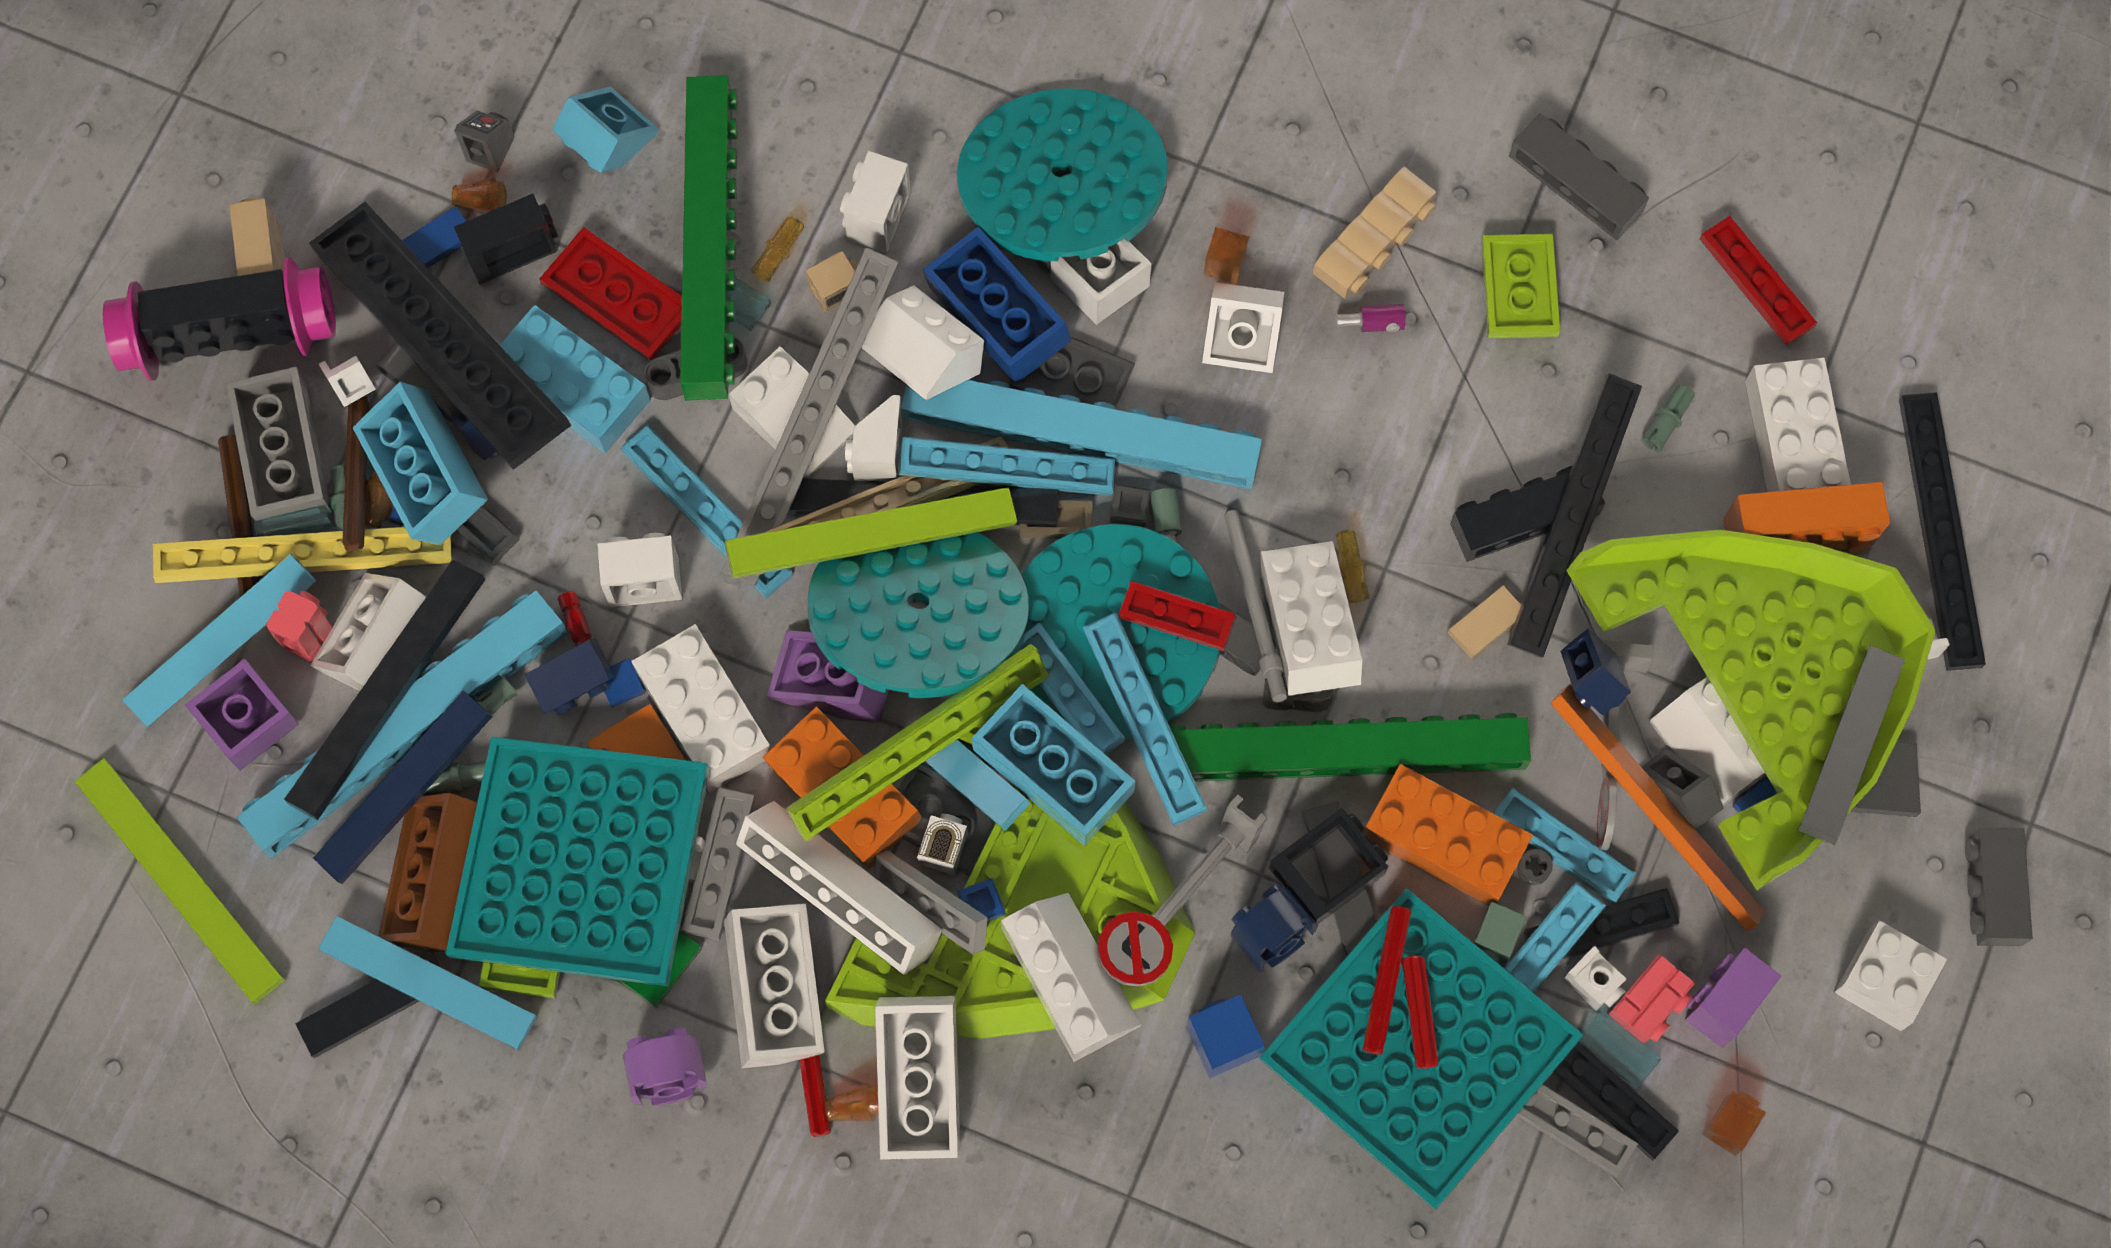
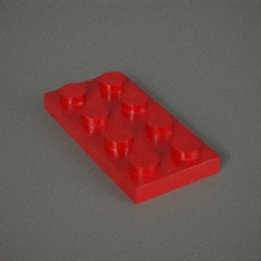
M585 227L579 231L539 278L541 285L649 362L660 353L681 328L682 296Z

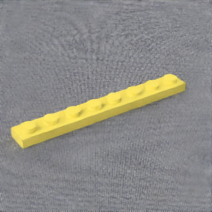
M405 527L366 529L363 549L351 552L345 550L342 543L343 531L153 544V578L155 583L266 576L291 553L309 573L450 563L452 561L451 535L441 545L411 539Z

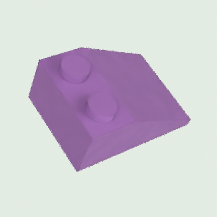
M787 630L766 697L773 701L808 710H813L817 706L824 714L848 720L880 722L889 689L886 690V693L868 688L858 683L857 677L845 669H837L820 650L812 632Z

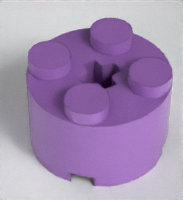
M686 1028L668 1030L664 1033V1037L649 1040V1037H637L627 1042L628 1050L623 1054L631 1101L634 1104L642 1105L641 1098H651L652 1105L674 1103L694 1096L693 1088L700 1085L702 1091L707 1087L698 1039L689 1036Z

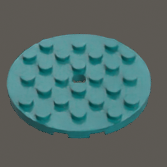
M1085 89L1043 90L1005 103L987 115L970 133L963 145L957 165L959 197L966 216L970 217L998 247L1025 258L1058 262V257L1079 256L1080 260L1107 253L1108 247L1123 239L1127 242L1150 223L1157 213L1165 196L1168 182L1166 151L1153 125L1139 111L1127 103L1112 96ZM1066 168H1069L1070 172L1069 175L1057 177L1053 174L1060 170H1066Z
M1122 524L1098 525L1070 533L1055 541L1038 554L1025 568L1021 575L1027 589L1029 610L1024 634L1040 623L1125 739L1133 738L1082 627L1110 614L1117 613L1168 724L1186 712L1201 696L1212 672L1216 669L1221 650L1120 619L1119 612L1131 581L1220 609L1217 596L1207 574L1194 557L1178 543L1155 531L1138 526ZM1039 684L1030 690L1062 717Z
M978 532L819 562L813 572L808 590L809 626L818 647L826 658L837 669L843 668L856 676L857 682L868 688L886 693L887 689L909 693L910 698H932L956 694L987 676L1001 663L1016 654L1024 639L1028 619V594L1021 573L1011 558L997 544ZM915 599L916 602H922L928 606L918 610L909 604Z

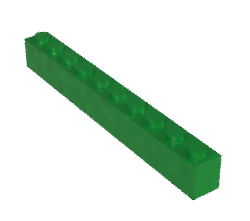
M728 75L686 77L680 384L685 401L728 399V385L735 384L734 364L729 363V354L735 353L734 332H729V322H735L736 319L735 302L730 300V291L736 290L735 270L730 269V260H736L735 239H730V230L737 227L736 210L731 208V199H737L736 178H731V169H737L736 148H732V139L738 138L737 119L732 118V110H738L737 89H731Z
M1515 713L1498 714L1495 716V719H1480V715L1467 714L1459 716L1458 720H1444V717L1435 715L1423 717L1421 721L1407 722L1405 717H1391L1385 719L1383 723H1370L1369 719L1356 718L1349 720L1348 724H1333L1332 720L1322 719L1311 722V725L1299 726L1294 721H1280L1271 727H1260L1259 723L1245 722L1238 724V728H1223L1222 724L1211 723L1202 725L1201 729L1187 730L1184 725H1169L1194 782L1394 775L1400 764L1418 774L1526 770L1531 761L1528 717L1517 718Z

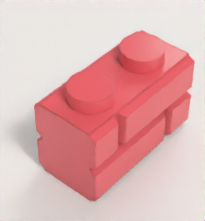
M285 591L277 605L279 610L273 611L266 626L285 651L310 663L320 650V644L324 643L332 629L330 622L326 618L328 611L319 606L321 601L305 591H300L299 595L292 591Z
M1658 955L1607 1017L1639 1045L1643 1046L1649 1038L1656 1043L1670 1026L1664 1021L1673 1010L1680 1014L1693 999V996L1688 991L1693 987L1694 982L1680 970H1677L1666 958Z

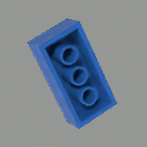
M979 227L923 269L929 288L940 300L944 301L946 307L960 322L984 340V350L1015 384L1071 342L1066 322Z

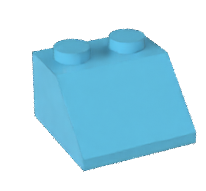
M612 87L568 97L552 128L562 138L566 146L578 152L587 160V164L600 173L624 166L659 131L652 122Z

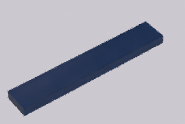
M463 691L313 859L338 883L343 884L493 716L468 693Z

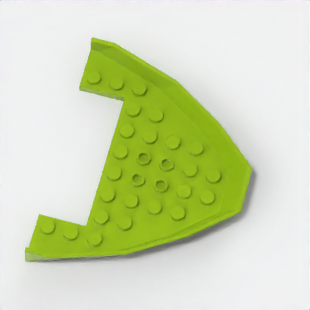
M1709 530L1610 539L1579 553L1566 570L1603 633L1659 607H1666L1778 793L1723 820L1718 824V827L1756 891L1803 863L1823 840L1800 832L1798 829L1869 645L1901 657L1905 661L1848 813L1876 784L1916 702L1936 630L1898 569L1814 543L1727 530Z
M990 718L959 739L972 745V737ZM1014 786L1013 788L1021 793L1030 804L1006 831L998 824H995L964 887L966 888L992 878L1005 909V916L987 922L985 950L973 955L942 934L927 965L921 963L906 974H902L856 938L825 1003L828 1010L860 1025L876 1027L875 1006L880 997L956 996L957 1036L983 1039L1053 1030L1055 1027L1002 931L1001 920L1034 902L1069 893L1098 945V938L1103 928L1114 917L1131 911L1147 913L1152 916L1176 889L1158 850L1126 802L1084 847ZM1183 906L1165 926L1173 943L1172 961L1165 974L1154 983L1140 987L1123 985L1118 982L1133 1010L1165 1001L1195 936V931Z

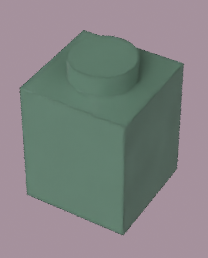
M1491 902L1486 909L1473 943L1498 964L1499 962L1506 964L1512 955L1527 916Z

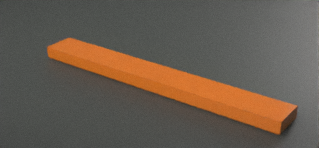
M1568 684L1551 701V705L1742 927L1750 931L1757 926L1765 913L1762 906L1594 711L1580 703L1574 694L1573 687Z

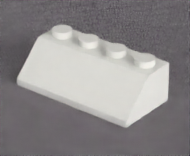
M1069 893L1034 902L1001 920V928L1073 1062L1141 1026L1118 982L1112 979L1101 967L1097 954L1098 945Z
M806 904L731 910L724 920L741 1068L780 1065L823 1054L825 1050Z

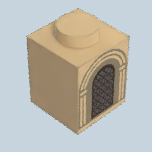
M843 251L805 270L808 286L824 312L841 304L858 266L854 259L848 261Z

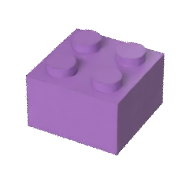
M245 658L185 704L187 709L239 770H242L299 725Z
M1745 947L1736 956L1729 952L1710 974L1709 978L1714 981L1713 984L1707 981L1688 1003L1687 1007L1692 1011L1685 1020L1719 1047L1723 1048L1742 1030L1781 978V975Z

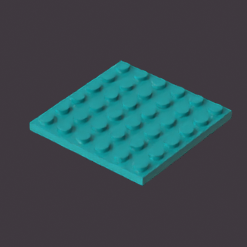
M491 737L446 955L450 958L669 986L710 766L703 762Z
M1406 888L1259 1059L1436 1211L1584 1035ZM1392 906H1401L1410 909L1411 915L1384 1050L1381 1055H1375L1363 1051V1044ZM1409 956H1422L1425 959L1438 1065L1430 1069H1419L1415 1064L1402 965L1403 959Z

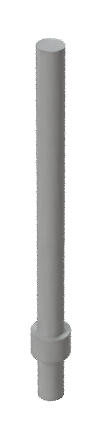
M1230 510L1224 516L1262 657L1259 661L1262 676L1268 680L1273 701L1281 702L1287 698L1282 674L1284 673L1281 657L1275 653L1239 513L1237 510Z

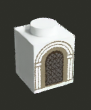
M941 814L940 818L931 815L917 856L919 866L955 876L968 836L967 826L962 825L960 818L949 814Z

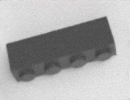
M1539 113L1513 141L1509 154L1511 159L1616 241L1643 213L1649 200L1644 190L1638 184L1629 182L1618 174L1617 169L1611 163L1596 157L1584 142L1569 136L1554 119H1547Z

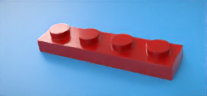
M1731 216L1726 217L1702 233L1699 240L1786 346L1815 328L1818 322Z

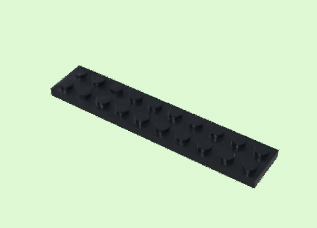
M363 202L309 242L319 258L513 470L571 426L568 418L366 202Z

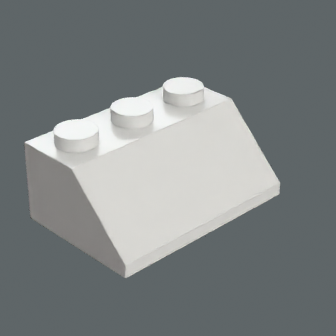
M913 285L885 299L877 311L861 348L925 400H928L980 374L984 340Z
M365 573L310 666L360 691L426 596L400 578Z
M1708 677L1686 690L1649 721L1672 752L1711 776L1722 805H1725L1767 777Z

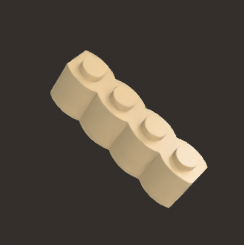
M1403 167L1388 182L1384 189L1370 201L1361 214L1346 227L1338 239L1322 253L1314 264L1313 274L1344 299L1352 293L1359 294L1370 279L1367 275L1375 268L1381 270L1392 256V253L1389 251L1397 244L1403 246L1414 232L1412 226L1419 220L1425 222L1431 216L1437 206L1434 204L1437 192L1406 167Z

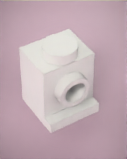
M1594 946L1570 970L1563 980L1597 1011L1604 1003L1610 1008L1626 992L1620 987L1626 978L1599 954L1600 951ZM1599 973L1606 980V984H1597L1594 981V974Z

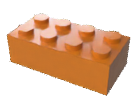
M1883 482L1742 494L1736 497L1723 518L1724 527L1727 531L1809 542L1835 550L1849 549L1851 553H1860L1871 549L1890 524Z
M816 706L762 758L799 798H802L864 755ZM891 784L831 824L828 828L870 870L876 864V855L887 850L890 851L903 838L906 832L911 831L920 822L922 817L918 810Z
M1402 764L1397 768L1363 832V835L1370 843L1376 842L1383 850L1487 906L1491 902L1497 904L1533 837V834Z

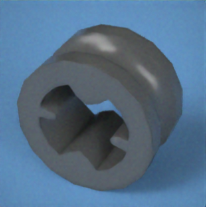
M1531 849L1525 852L1517 865L1518 876L1528 885L1534 886L1545 882L1553 869L1551 857L1540 849ZM1532 858L1537 860L1538 865H1544L1545 870L1541 869L1538 874L1539 876H1534L1533 871L1525 867V864L1529 865Z

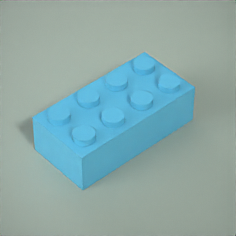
M536 305L530 309L500 344L501 348L568 418L571 424L569 428L605 454L650 402L645 384Z
M399 382L353 427L411 539L441 545L488 500L429 390Z
M1023 684L972 737L973 750L1084 847L1134 793L1135 780Z

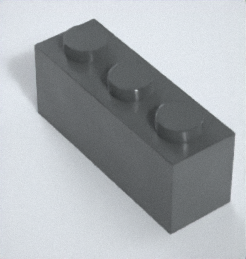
M1978 828L1969 836L1965 843L1966 860L1971 861L1972 875L1968 878V894L1970 898H1974L1975 911L1972 912L1970 918L1971 932L1973 935H1976L1977 946H2023L2033 939L2024 828Z

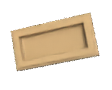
M1503 585L1452 626L1448 634L1472 660L1514 626L1521 604Z

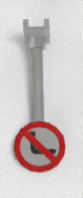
M1602 640L1617 654L1623 672L1647 673L1653 661L1654 645ZM1619 706L1611 708L1603 715V723L1617 739ZM1601 763L1603 784L1597 814V847L1599 850L1607 851L1614 832L1617 783L1616 779Z
M1237 794L1228 805L1219 827V840L1154 915L1131 911L1117 915L1105 925L1098 938L1097 954L1101 967L1112 979L1123 985L1140 987L1154 983L1165 974L1172 961L1173 943L1165 926L1230 850H1235L1239 846L1247 853L1258 840L1267 819L1266 816L1261 813L1255 821L1240 810L1243 798Z

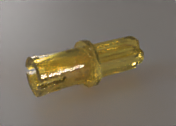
M793 216L785 219L774 237L765 242L767 247L750 269L753 275L764 282L769 283L772 276L782 261L791 256L789 250L804 230V224Z
M1340 531L1336 534L1341 560L1339 568L1342 573L1348 603L1366 601L1370 599L1364 572L1366 562L1360 559L1355 531Z

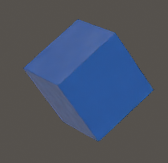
M1241 994L1226 1001L1225 999H1220L1199 1009L1196 1014L1188 1017L1186 1028L1209 1078L1262 1055L1265 1045Z

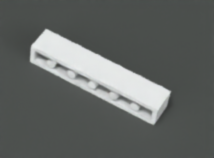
M773 801L745 816L736 845L898 971L906 974L931 957L942 929L818 834L805 841L800 836L787 810Z

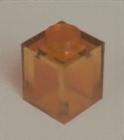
M1215 227L1205 258L1204 275L1237 285L1247 255L1249 236Z
M1732 1091L1724 1098L1702 1135L1736 1156L1744 1150L1766 1112L1758 1107L1760 1103L1752 1096L1744 1092L1737 1094Z

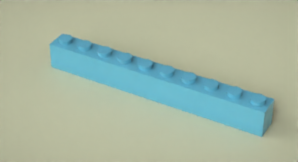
M975 378L960 383L928 400H925L906 384L901 405L903 419L994 438L1002 436L1004 440L1078 455L1115 458V462L1247 489H1252L1262 443L1261 438H1256L1254 433L1245 430H1236L1234 433L1221 431L1219 426L1210 423H1200L1199 426L1186 424L1185 420L1175 416H1165L1164 419L1151 417L1150 413L1140 409H1130L1129 412L1116 410L1115 406L1105 402H1095L1094 405L1081 403L1080 399L1070 395H1060L1059 398L1046 396L1045 392L1035 388H1025L1024 391L1011 389L1010 385L1004 382L990 381L989 384L976 382Z
M537 590L530 595L524 594L511 605L512 609L503 616L491 618L483 625L482 631L471 640L469 638L462 640L453 648L450 656L442 662L436 661L430 664L423 671V676L410 687L318 821L288 805L284 800L317 752L311 754L303 762V767L294 774H287L278 779L273 785V790L262 798L256 797L249 801L243 807V812L237 816V819L261 850L272 859L396 765L463 691L471 697L475 695L478 697L503 676L507 680L564 637L568 632L563 622Z

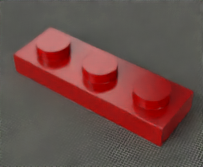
M1133 581L1130 582L1119 612L1120 619L1221 651H1225L1236 620V614Z

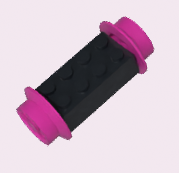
M292 257L284 259L283 271L279 269L147 291L143 290L139 282L132 281L128 286L126 297L104 301L102 312L105 339L115 368L118 371L140 368L149 381H155L158 378L159 361L179 362L185 357L198 355L211 357L229 350L249 351L256 346L267 344L286 345L292 340H296L303 356H309L314 340L336 336L334 303L324 268L320 266L300 270Z

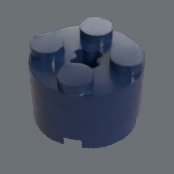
M1279 883L1265 891L1261 897L1263 900L1252 909L1250 906H1245L1231 919L1235 926L1230 936L1259 972L1264 971L1265 963H1268L1273 968L1289 958L1305 944L1301 938L1303 934L1308 930L1313 935L1318 927L1316 921L1288 888L1283 889Z

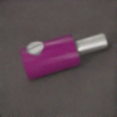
M1404 304L1360 306V313L1337 314L1336 326L1360 325L1361 332H1396L1398 330H1405Z

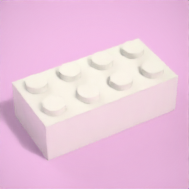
M1825 357L1754 365L1745 383L1767 492L1851 485Z
M1333 541L1262 551L1261 581L1278 655L1281 657L1284 668L1283 676L1288 696L1361 685L1362 656Z
M696 624L631 661L638 677L689 761L703 762L710 766L706 786L709 794L716 791L718 787H723L765 762L762 757L771 750V747Z
M956 996L880 997L875 1006L880 1159L958 1158L960 1150Z

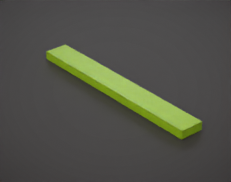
M1008 487L725 540L724 545L732 579L1013 526L1017 523V518Z
M1029 644L1001 663L984 678L956 693L788 806L786 810L800 836L805 841H808L993 716L1021 684L1031 690L1050 676L1037 648Z
M105 758L74 781L254 1005L285 982L284 978Z

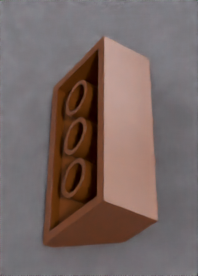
M452 793L422 796L404 815L378 937L399 947L426 951L432 950L433 952L446 951L477 802Z

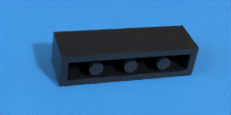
M1572 466L1558 471L1555 477L1544 480L1543 477L1534 478L1526 482L1523 488L1510 492V489L1500 490L1491 495L1490 500L1479 504L1476 501H1469L1460 505L1456 512H1454L1450 525L1466 562L1548 534ZM1603 497L1601 498L1595 517L1600 515L1605 505Z

